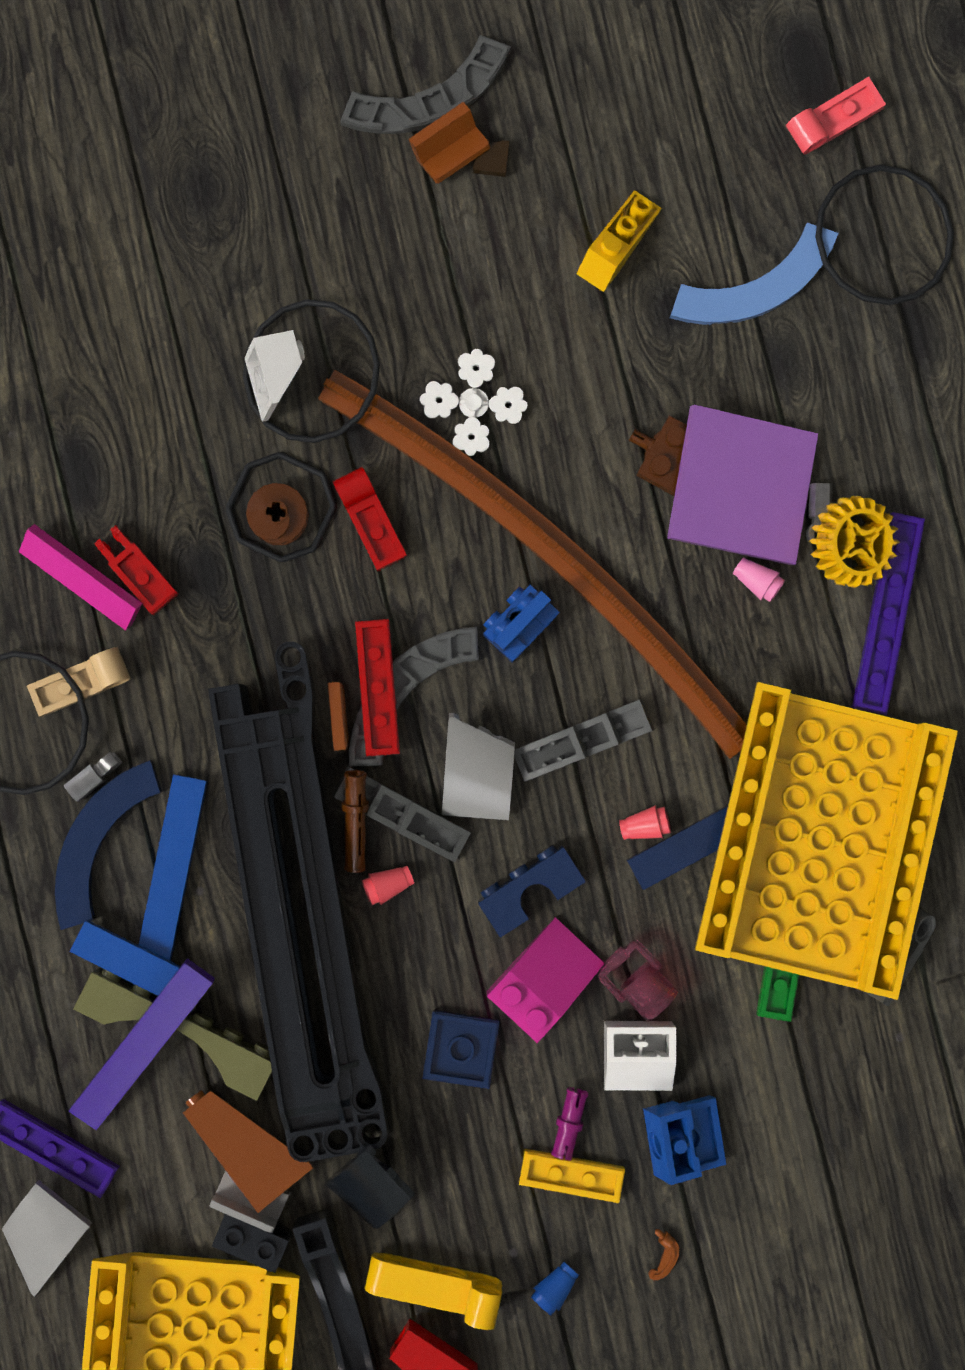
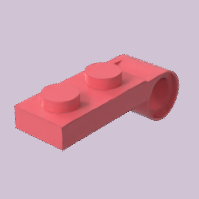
M867 77L813 110L808 108L800 112L786 124V127L803 155L880 112L884 109L886 103L870 77Z

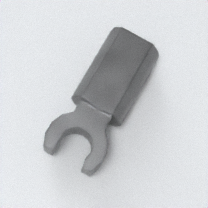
M812 483L809 485V518L812 519V524L806 531L808 542L815 538V531L811 527L821 525L817 515L827 513L826 505L832 503L831 483Z
M109 752L97 764H89L67 782L64 787L76 802H80L106 781L105 776L123 762L115 752Z

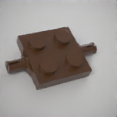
M668 416L661 431L653 438L635 428L629 442L646 450L644 462L636 476L675 496L687 425Z

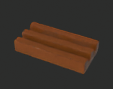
M341 682L328 683L334 751L348 750L350 747L344 685Z

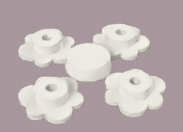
M474 349L471 354L464 353L458 359V364L461 368L458 375L460 379L467 380L468 385L472 387L465 390L459 399L455 393H452L450 384L444 383L440 385L436 381L429 382L426 386V393L420 396L421 404L425 405V415L429 418H436L439 415L442 418H447L450 416V409L456 408L459 404L462 413L469 418L465 420L464 424H457L455 426L456 436L453 438V446L460 451L464 450L468 456L475 455L476 451L484 452L489 447V440L487 438L489 429L485 425L480 426V422L476 418L482 416L487 411L488 406L491 411L496 412L495 417L499 422L507 420L511 424H516L521 420L522 412L526 411L528 406L527 402L522 400L523 391L519 387H512L509 390L501 387L497 390V396H493L489 401L487 395L482 390L477 389L483 384V381L487 382L493 378L491 370L495 365L494 358L488 354L483 355L480 349ZM478 367L479 370L474 371L473 368ZM441 399L442 402L437 403L436 400ZM509 403L511 407L507 408L505 405ZM473 435L475 438L470 440L468 437Z

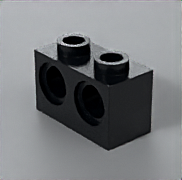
M225 1214L212 1247L276 1273L293 1230L277 1223L273 1233H269Z

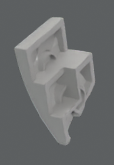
M449 713L442 815L509 820L515 742L502 736H496L490 730L480 725L478 728H475L461 721L459 715Z
M40 1180L31 1188L2 1228L26 1284L34 1297L92 1224L89 1219Z

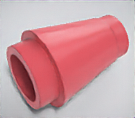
M655 805L626 819L619 820L624 840L664 838V834L671 833L665 807L657 808Z
M408 866L370 873L368 878L362 880L365 893L371 905L376 903L382 905L409 886L414 885V880Z

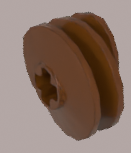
M272 483L262 486L253 493L247 504L246 517L249 527L261 540L271 545H287L296 541L304 533L308 524L309 511L305 500L296 489L287 484ZM276 507H280L286 513L285 517L280 516V521L278 522L270 515L271 511L276 512Z

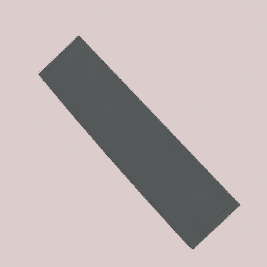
M639 699L517 748L514 751V757L524 782L655 729L643 699Z
M349 766L345 769L332 793V796L340 801L345 800L344 774L346 771L355 770ZM366 777V800L369 801V810L366 812V815L388 826L397 833L453 862L456 861L471 834L469 831L374 779Z

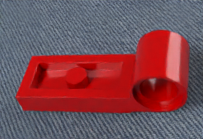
M360 467L332 481L377 572L406 558L407 554L364 468Z

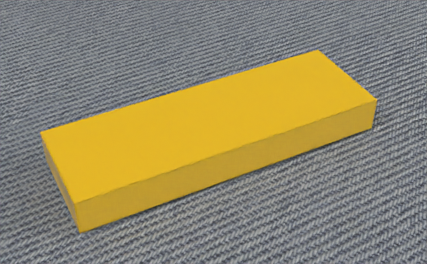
M525 1149L519 1185L619 1203L625 1167L574 1157L572 1160H565V1156H563V1159L552 1156L551 1153Z

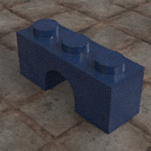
M554 845L549 846L537 855L538 862L529 868L525 863L508 874L511 878L509 881L501 886L495 882L480 892L483 898L478 900V904L500 938L529 919L521 906V895L527 887L534 884L544 885L559 900L586 882L563 846L558 849Z

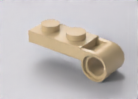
M118 647L99 652L91 656L89 660L66 669L81 689L84 700L131 679ZM59 672L27 685L39 717H44L78 702L76 693Z

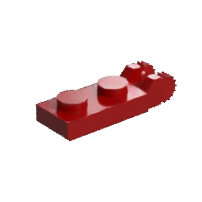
M115 525L110 529L112 536L125 547L119 555L116 556L111 551L110 546L101 539L97 540L94 544L109 561L108 565L151 615L154 616L179 593L134 542L132 543L122 530Z

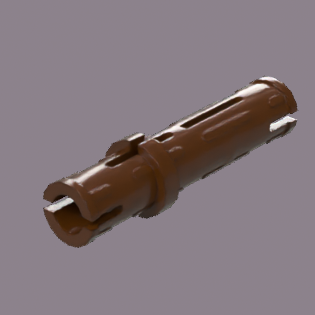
M349 770L344 774L345 800L342 801V810L345 812L344 870L350 873H360L366 870L365 818L366 812L369 810V801L366 800L367 773H364L362 770Z

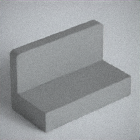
M225 1170L209 1206L266 1232L273 1233L290 1191L286 1190L257 1213Z

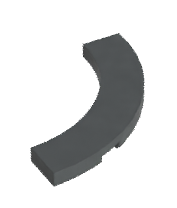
M480 35L475 47L457 69L456 73L443 83H438L429 89L415 93V96L394 99V97H375L352 91L340 121L341 126L377 134H398L422 130L462 102L469 107L483 95L502 70L511 52V46Z
M477 627L461 628L438 634L411 647L393 661L397 709L407 695L429 676L456 664L479 661ZM361 705L351 735L349 767L383 765V755L366 757Z

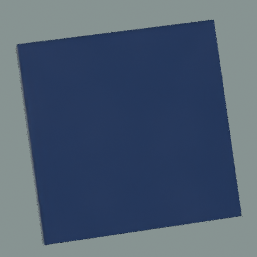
M433 1010L422 1079L489 1089L500 1021L491 1018Z

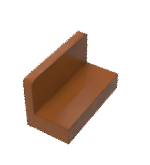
M464 102L408 139L416 160L437 184L490 149L489 141L477 129L471 110Z

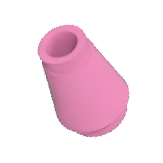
M742 558L733 572V575L738 577L761 601L765 599L771 602L785 582L779 576V572L746 558Z

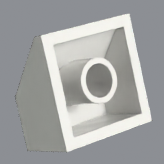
M293 330L253 338L244 358L262 422L270 419L305 358L303 345L300 340L296 341Z

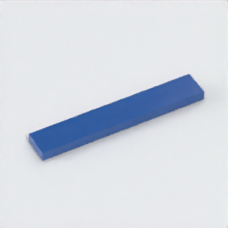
M173 774L139 940V946L169 961H172L208 784L206 780Z

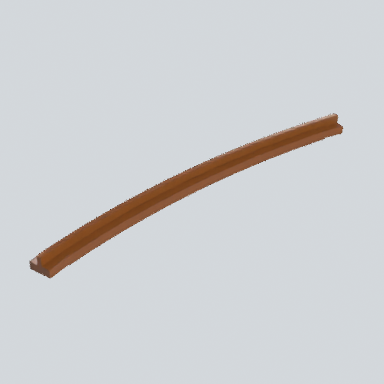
M334 370L331 377L325 380V387L318 400L351 419L358 414L370 390ZM375 394L363 418L357 424L383 439L440 478L522 542L575 589L626 639L691 711L728 759H731L741 751L747 727L745 722L685 651L612 576L544 515L489 471L428 427Z

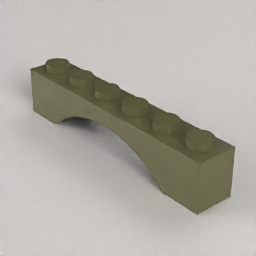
M98 968L91 972L73 1010L102 1024L139 1020L156 996L135 984L132 985L122 980L121 977L105 969ZM195 1012L194 1015L189 1013L176 1030L195 1041L209 1055L219 1069L226 1086L257 1101L272 1074L268 1046L258 1042L254 1046L242 1040L244 1035L229 1027L222 1030L212 1025L213 1019L202 1013Z

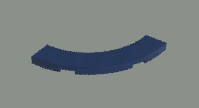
M152 760L125 771L104 785L83 807L70 827L61 849L55 877V902L60 930L82 924L86 920L92 921L95 919L91 895V874L96 855L110 829L121 816L140 802L162 793Z

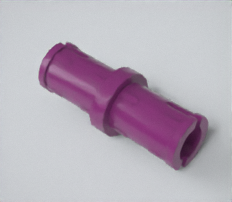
M574 1087L567 1088L562 1114L557 1117L556 1125L559 1127L551 1155L559 1159H563V1155H565V1160H572L578 1132H581L584 1124L581 1119L588 1092L577 1088L576 1092Z

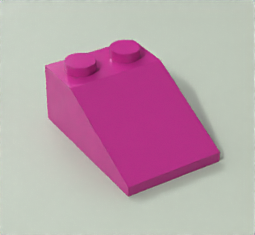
M554 917L487 990V997L538 1043L563 1016L605 963Z

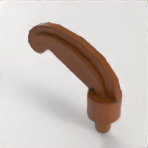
M656 1229L655 1234L659 1237L658 1242L665 1249L657 1270L651 1269L648 1273L652 1280H660L666 1277L675 1266L679 1257V1245L675 1238L667 1231L663 1233L660 1229Z

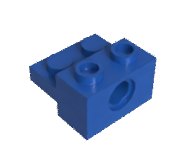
M531 585L525 590L521 586L518 587L506 600L510 606L502 614L498 611L494 612L483 624L487 628L483 636L511 663L521 655L560 613L550 604L551 599L542 591L538 592ZM519 613L512 621L510 620L513 614Z
M709 1095L682 1103L670 1101L643 1109L654 1176L670 1185L702 1177V1171L726 1165L715 1097Z

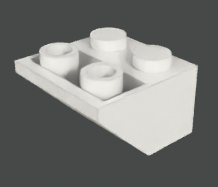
M604 1021V1090L672 1091L676 1068V1027L673 1022Z

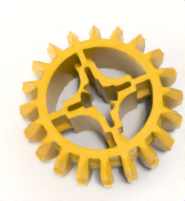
M861 496L842 497L837 499V503L826 505L827 513L817 515L821 525L811 527L817 532V538H812L809 542L816 545L817 549L810 555L814 558H820L815 567L819 570H825L824 577L834 580V583L837 585H848V587L867 586L872 584V579L878 580L883 578L882 570L891 569L888 559L897 557L892 551V546L900 543L897 539H893L892 535L898 528L889 525L894 516L884 514L886 506L875 504V500L872 498H861ZM858 515L866 524L859 526L857 523H853L850 517ZM851 558L856 560L858 566L851 569L842 560Z

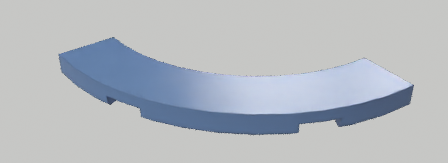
M807 222L799 241L790 254L777 267L754 281L723 289H704L681 284L670 318L702 325L737 323L761 316L786 303L803 289L823 265L815 238L817 226ZM823 228L822 239L828 257L838 233Z

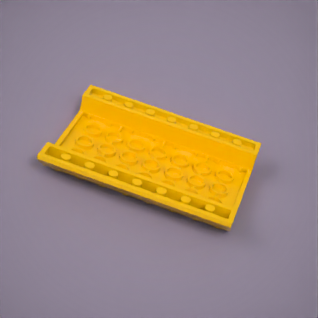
M757 682L695 950L856 988L867 993L898 1000L958 731L928 723L915 724L792 694L789 689Z
M142 1252L95 1258L91 1264L82 1370H292L300 1276L280 1267L277 1268L276 1273H273L250 1262Z

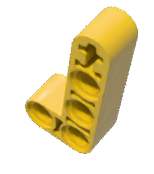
M373 1253L371 1255L365 1291L379 1297L464 1314V1321L469 1326L482 1330H492L495 1328L502 1296V1282L498 1278L486 1274L387 1253Z

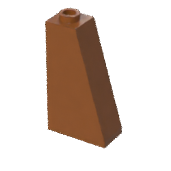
M201 1090L186 1102L189 1108L183 1112L184 1116L257 1213L313 1169V1165L310 1162L294 1160L290 1156L285 1143L215 1092L210 1091L205 1095Z

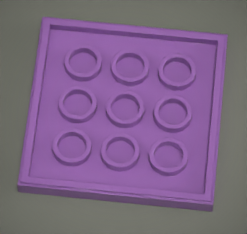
M690 406L667 539L795 565L818 433L703 406Z

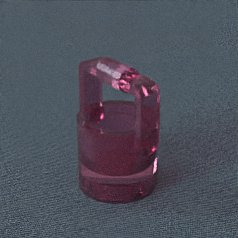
M636 940L630 942L624 949L620 947L606 960L607 964L599 973L600 982L621 1003L627 1000L647 1022L657 1017L667 1008L679 992L659 971L662 967L659 961ZM637 949L648 962L631 974L620 989H618L606 976L612 970L615 971L629 958V954Z

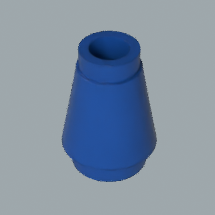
M563 1262L560 1267L558 1266L534 1287L536 1291L532 1294L531 1298L552 1316L556 1309L560 1311L579 1275Z

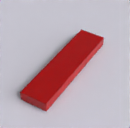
M389 619L355 622L366 757L400 754Z

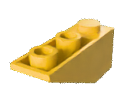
M634 190L589 247L576 274L604 292L620 272L662 208Z

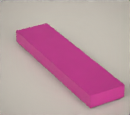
M34 524L27 529L19 553L125 631L132 626L142 605L139 600Z

